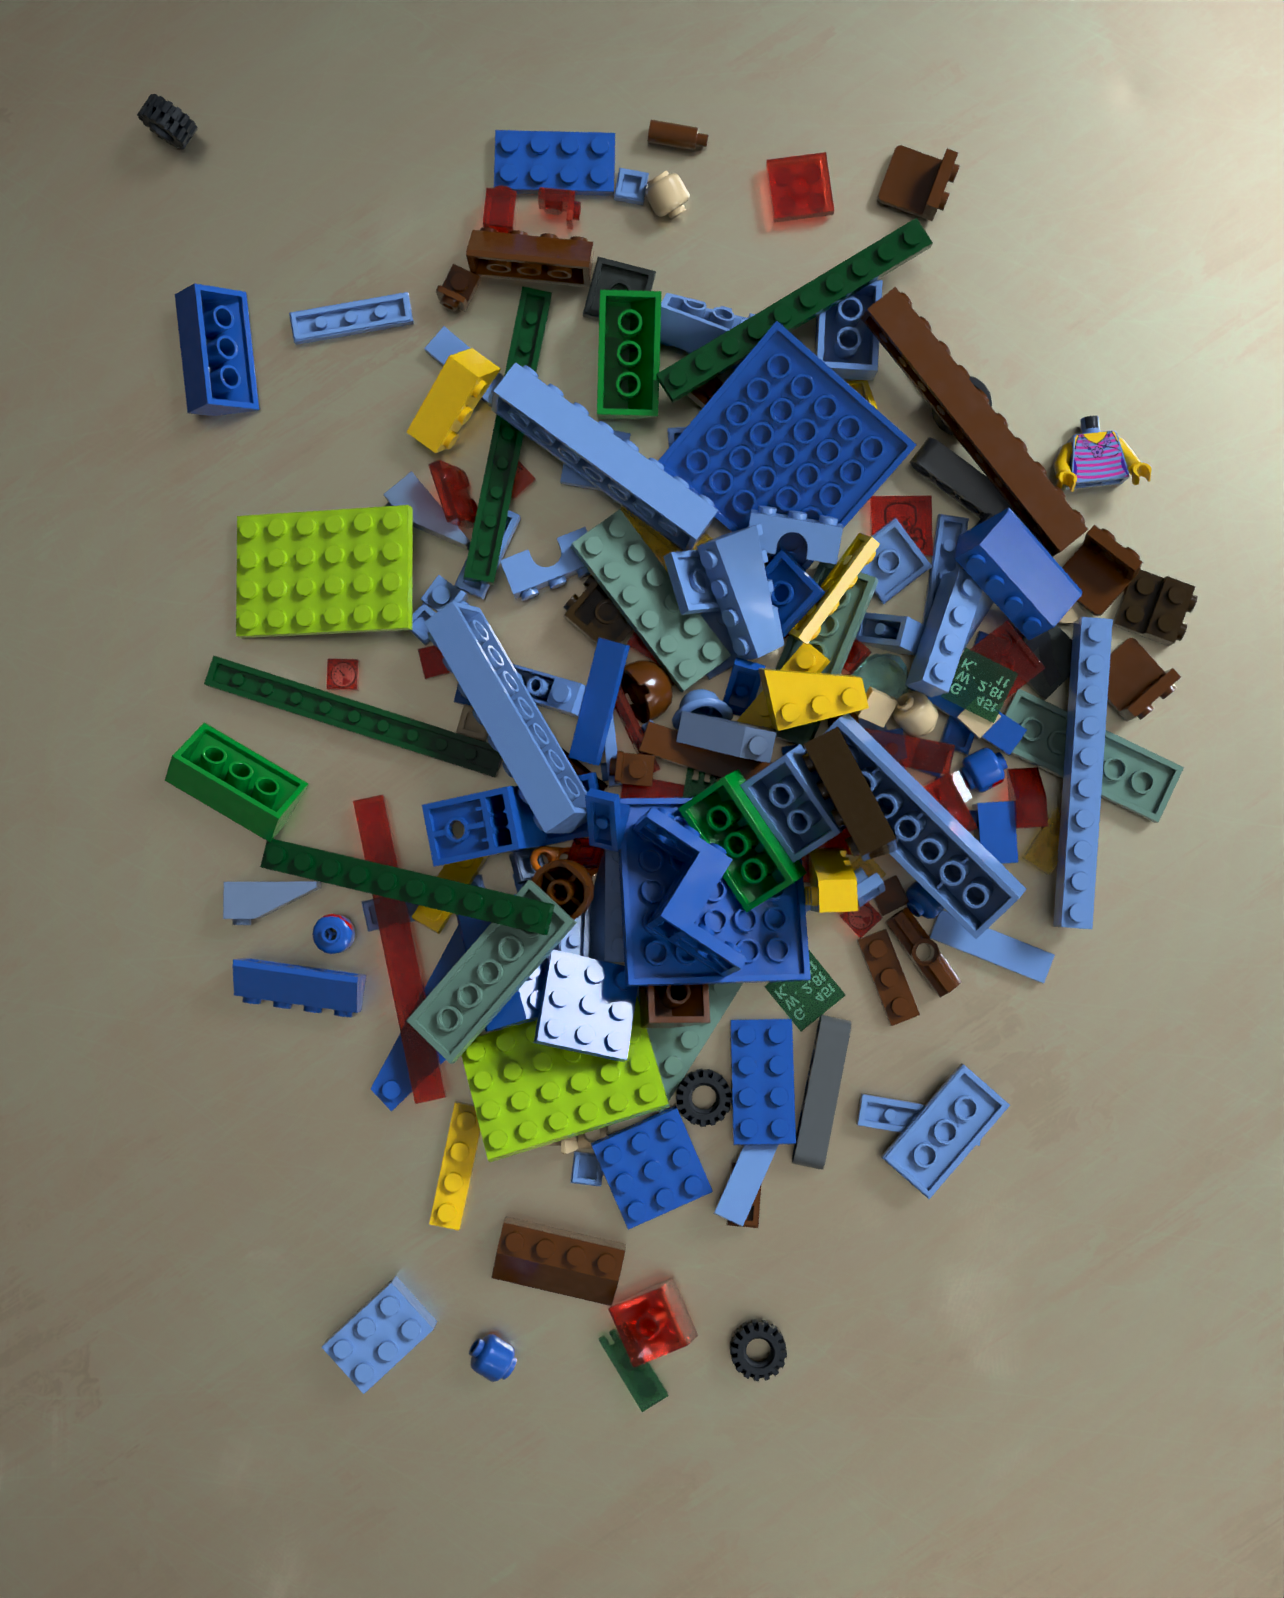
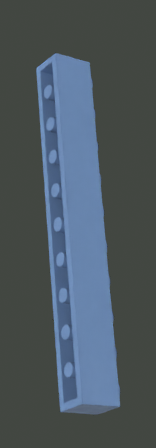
M1081 617L1073 623L1053 927L1093 928L1113 619Z

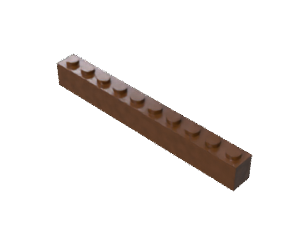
M894 287L871 305L862 315V321L1052 557L1057 555L1089 530L1085 526V520L1081 513L1070 507L1066 502L1064 492L1058 486L1053 485L1047 478L1045 468L1039 462L1034 461L1027 453L1026 444L1020 438L1015 437L1008 429L1006 419L992 409L987 395L981 389H977L969 380L970 375L962 365H957L950 356L951 352L948 346L943 341H938L934 336L929 322L924 317H919L914 311L909 297Z

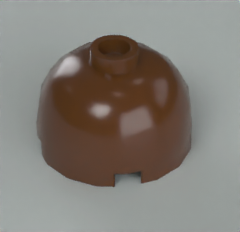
M638 660L625 665L619 690L622 696L628 693L633 704L627 705L629 710L639 721L646 723L658 718L668 709L672 703V686H674V683L658 664L652 661Z
M559 859L548 862L538 869L532 878V881L574 920L586 912L593 900L594 884L592 877L586 868L576 861Z

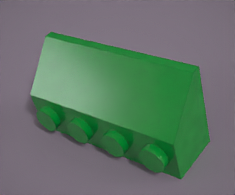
M600 290L598 419L629 420L658 417L659 381L656 378V374L659 373L662 291Z
M203 723L172 755L164 780L268 842H271L284 827L308 787L307 782L206 723Z
M737 769L721 778L678 809L688 825L700 833L701 839L709 844H718L726 850V855L733 859L723 878L747 913L800 879L807 872L799 860L794 863L743 791L740 785L746 780L740 770Z

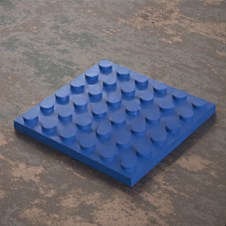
M776 321L658 461L664 466L666 473L673 478L678 476L686 481L689 489L696 495L702 494L708 497L714 503V508L718 510L715 518L731 532L749 527L751 510H758V506L777 508L776 513L788 515L790 510L807 513L808 519L819 520L820 515L838 518L837 523L843 524L844 528L917 444L783 325ZM796 532L786 533L779 539L776 554L767 553V563L769 564L781 550H785L805 571L814 561L806 560L807 541L801 534Z
M620 798V803L630 805L628 822L621 848L618 851L626 987L811 980L803 876L747 913L722 876L694 923L696 925L699 923L711 928L715 932L714 937L722 942L728 941L735 944L741 949L742 952L740 954L748 958L741 970L726 977L721 976L648 928L646 924L684 863L632 829L638 819L652 806L656 809L660 807L670 812L674 816L673 820L680 825H688L678 808L692 798Z

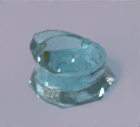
M876 653L862 660L852 673L853 676L862 678L865 693L869 687H872L898 699L908 691L905 685L908 678L907 666L901 657L897 655Z

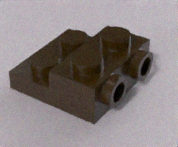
M1140 569L1138 575L1124 590L1112 626L1165 646L1174 644L1176 640L1181 641L1187 629V624L1183 623L1186 612L1191 613L1197 602L1198 596L1193 594L1196 586L1169 576L1163 578Z
M590 575L583 584L587 589L581 596L578 597L574 594L564 605L563 608L567 610L564 618L596 644L598 638L622 643L633 629L594 577Z

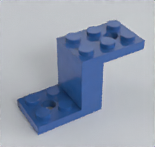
M596 772L578 775L587 792L590 788L600 790ZM506 786L422 805L433 866L589 837L588 824L586 822L571 833H545L541 831L533 820L534 813L529 804H526L520 798L518 786ZM456 821H460L464 825L465 831L461 838H457L452 831L453 824Z
M652 806L638 819L632 830L684 863L646 926L723 977L741 970L748 959L740 954L742 952L741 949L731 942H722L714 937L715 932L706 925L700 923L696 925L694 923L733 859L728 857L726 850L718 844H709L701 839L700 833L688 825L682 826L674 821V816L667 810L660 807L656 809Z

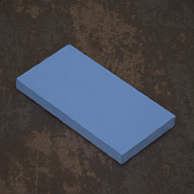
M961 1063L884 1152L881 1158L930 1199L1008 1109L1010 1104Z

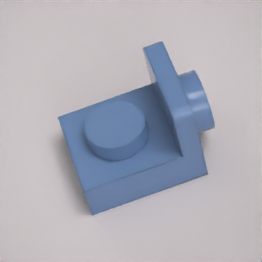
M440 575L436 577L421 598L423 602L436 612L452 601L469 605L466 602L469 598L467 593L463 590L460 591Z

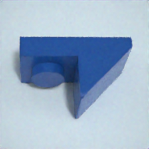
M736 657L723 698V702L732 709L733 714L741 716L756 699L761 683L758 668H765V665Z
M590 788L585 795L589 845L618 852L621 848L628 822L630 805L620 803L619 794Z

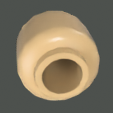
M666 170L647 182L649 187L645 191V196L657 216L662 217L668 214L670 219L686 210L683 204L688 201L689 193L678 174H669Z
M913 691L905 693L897 699L898 704L892 712L893 719L908 735L913 737L927 735L935 728L938 710L925 694Z

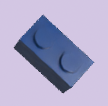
M1014 801L972 804V810L968 811V824L970 829L974 828V838L1001 864L1018 863Z

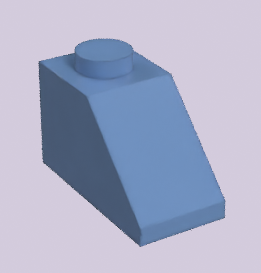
M866 612L854 642L897 654L916 655L925 625L908 616Z

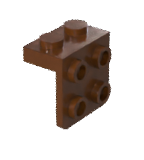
M902 145L897 146L878 194L879 202L933 221L937 209L944 210L950 194L944 190L947 182H954L960 165L955 164L958 152L947 148L941 160Z
M1093 525L1086 533L1082 546L1062 568L1082 590V596L1077 602L1093 615L1101 616L1138 575L1143 562L1133 549L1129 547L1124 548L1116 542V538L1110 531L1104 528L1099 529L1096 525Z
M1129 638L1110 655L1108 701L1126 721L1136 717L1141 720L1154 709L1152 703L1159 696L1165 699L1176 690L1177 687L1174 683L1181 676L1174 668L1164 671L1136 639Z

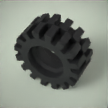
M150 94L137 114L139 120L143 121V124L149 127L150 131L159 135V138L165 139L168 144H173L178 149H185L198 128L195 125L196 123L189 119L190 117L183 113L179 107L176 108L172 102L166 101L164 97L157 94Z
M697 1069V1071H691L683 1078L677 1088L676 1102L682 1116L693 1125L697 1124L700 1127L715 1125L716 1122L722 1121L726 1113L730 1111L732 1103L731 1089L722 1075L713 1070ZM709 1086L715 1091L716 1100L712 1107L699 1109L693 1104L692 1093L697 1087Z
M754 1319L752 1323L747 1324L746 1321L742 1324V1328L735 1330V1335L731 1337L730 1354L736 1370L739 1373H743V1376L747 1379L752 1377L754 1381H759V1378H764L765 1381L769 1380V1376L772 1374L776 1376L779 1373V1368L784 1367V1359L787 1358L786 1344L777 1327L773 1324H768V1321L762 1320V1322H758L757 1319ZM754 1339H763L770 1345V1354L763 1361H753L746 1354L747 1345Z

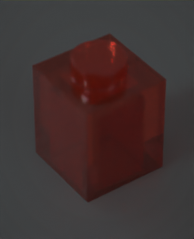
M502 185L487 188L483 227L494 228L500 233H510L515 230L518 211L517 191Z

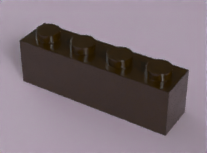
M836 727L804 743L806 754L802 755V758L809 772L816 770L821 780L816 785L823 799H831L835 809L830 812L838 828L845 826L850 836L845 841L852 855L859 854L862 861H866L898 850L897 839L839 728Z

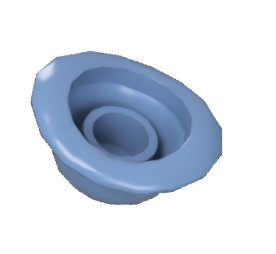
M697 689L688 692L682 698L679 709L672 718V724L678 730L682 711L732 720L733 713L732 709L725 702L721 701L714 692L706 689Z

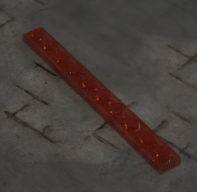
M378 795L353 801L365 860L399 868L385 796ZM372 894L415 1104L445 1098L447 1095L438 1052L407 1022V1019L426 999L407 902Z

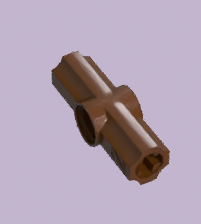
M908 907L900 910L885 922L908 953L910 960L916 964L940 998L950 993L962 983L939 951L938 945L930 939ZM922 943L927 944L931 950L929 958L921 961L916 955L917 947Z

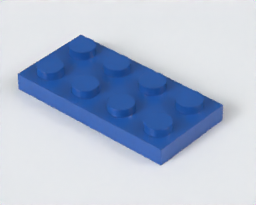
M495 130V193L614 196L615 133Z
M792 1019L730 1020L733 1145L796 1144Z

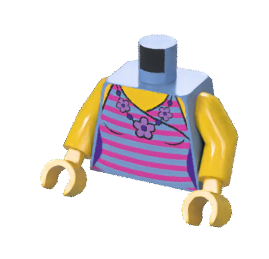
M1087 416L1080 419L1082 434L1073 435L1066 444L1062 445L1054 462L1057 478L1056 486L1061 489L1062 485H1065V490L1070 489V492L1078 488L1122 484L1130 477L1129 473L1132 475L1133 485H1139L1140 476L1145 477L1148 482L1151 481V466L1141 463L1127 443L1118 437L1116 431L1100 432L1098 416Z

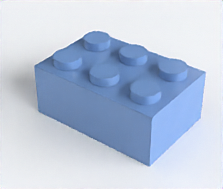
M876 280L816 317L814 354L842 379L873 381L878 371L879 341L862 321L861 317L871 305L882 298L883 280Z
M801 744L740 785L793 863L846 829L845 826L838 828L830 812L835 807L830 798L823 799L816 785L821 780L816 770L809 772L802 758L806 751Z
M395 1276L326 1340L322 1348L359 1390L365 1394L434 1330L437 1320L400 1279Z

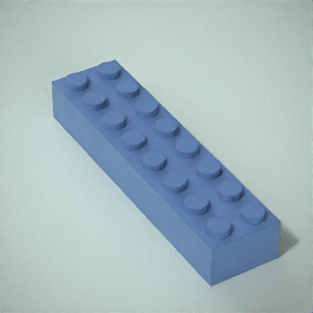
M515 362L494 389L491 410L683 551L692 550L718 512L714 508V503L708 497L702 494L698 496L689 489L688 483L678 476L673 478L666 473L664 466L656 459H647L640 454L639 448L633 442L627 439L623 441L614 435V430L607 423L595 421L581 404L569 402L563 397L564 394L559 388L553 384L546 385L538 379L539 376L533 369L526 365L522 367Z
M454 601L450 602L424 622L429 630L428 637L430 641L440 649L444 656L442 661L445 667L455 675L459 682L457 684L458 690L471 703L474 718L486 729L489 744L502 757L504 761L502 763L503 768L519 787L518 794L523 802L529 804L534 813L533 820L537 827L545 833L573 832L587 822L586 789L481 609Z
M849 714L839 717L826 732L836 727L839 728L897 839L898 850L889 854L977 939L1023 895L1026 888Z

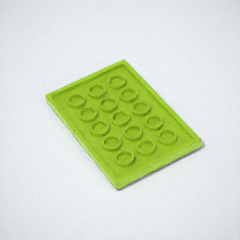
M399 505L237 516L236 637L256 638L412 630L413 507Z
M637 996L628 1057L624 1062L534 1043L537 1020L478 1036L461 1055L489 1162L670 1107L647 1028H641L640 1003Z

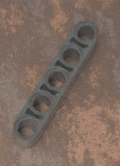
M931 437L927 438L910 461L911 466L918 473L980 519L985 513H991L994 516L1007 508H1010L1019 518L987 476L938 440Z
M820 1015L796 1132V1144H794L792 1153V1164L821 1170L824 1168L850 1038V1020Z

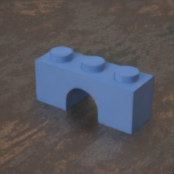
M758 506V510H751L749 527L761 523L763 535L759 536L761 549H766L767 553L776 554L779 539L786 533L796 532L801 534L807 541L806 560L837 564L843 532V524L837 523L838 518L820 515L819 520L808 519L807 513L791 510L788 515L777 514V508L769 506Z
M586 527L557 538L561 557L553 566L541 567L533 561L529 550L500 560L515 599L520 597L523 601L539 595L538 590L550 586V589L561 587L567 583V578L577 574L579 578L591 575L570 547L574 541L587 533Z

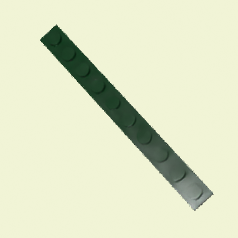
M915 218L656 374V378L671 402L674 403L742 362L776 321L789 332H792L928 250L933 242L918 219Z
M522 286L505 375L515 362L522 367L526 365L537 372L552 292ZM497 414L463 580L493 586L524 436L521 431Z
M214 655L204 685L494 778L497 776L502 761L499 752L495 751L489 743Z
M273 839L271 842L266 841L260 866L269 870L542 935H548L555 904L277 839Z

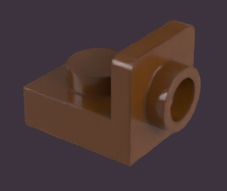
M453 264L443 285H438L436 289L438 299L441 300L440 304L452 311H456L458 308L466 312L479 286L481 277Z
M617 751V758L611 757L609 776H615V784L652 787L655 755Z

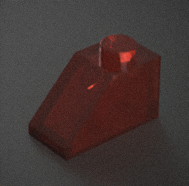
M1038 767L1007 769L1009 801H1014L1016 829L1048 827L1047 797Z

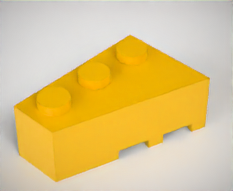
M473 348L450 355L406 433L434 453L444 449H451L459 437L457 433L469 420L474 408L501 368Z
M758 668L771 725L777 731L869 708L861 677Z
M814 849L808 853L810 886H805L804 888L805 905H810L811 911L819 913L858 911L857 878L852 866H846L850 865L849 857H846V849Z

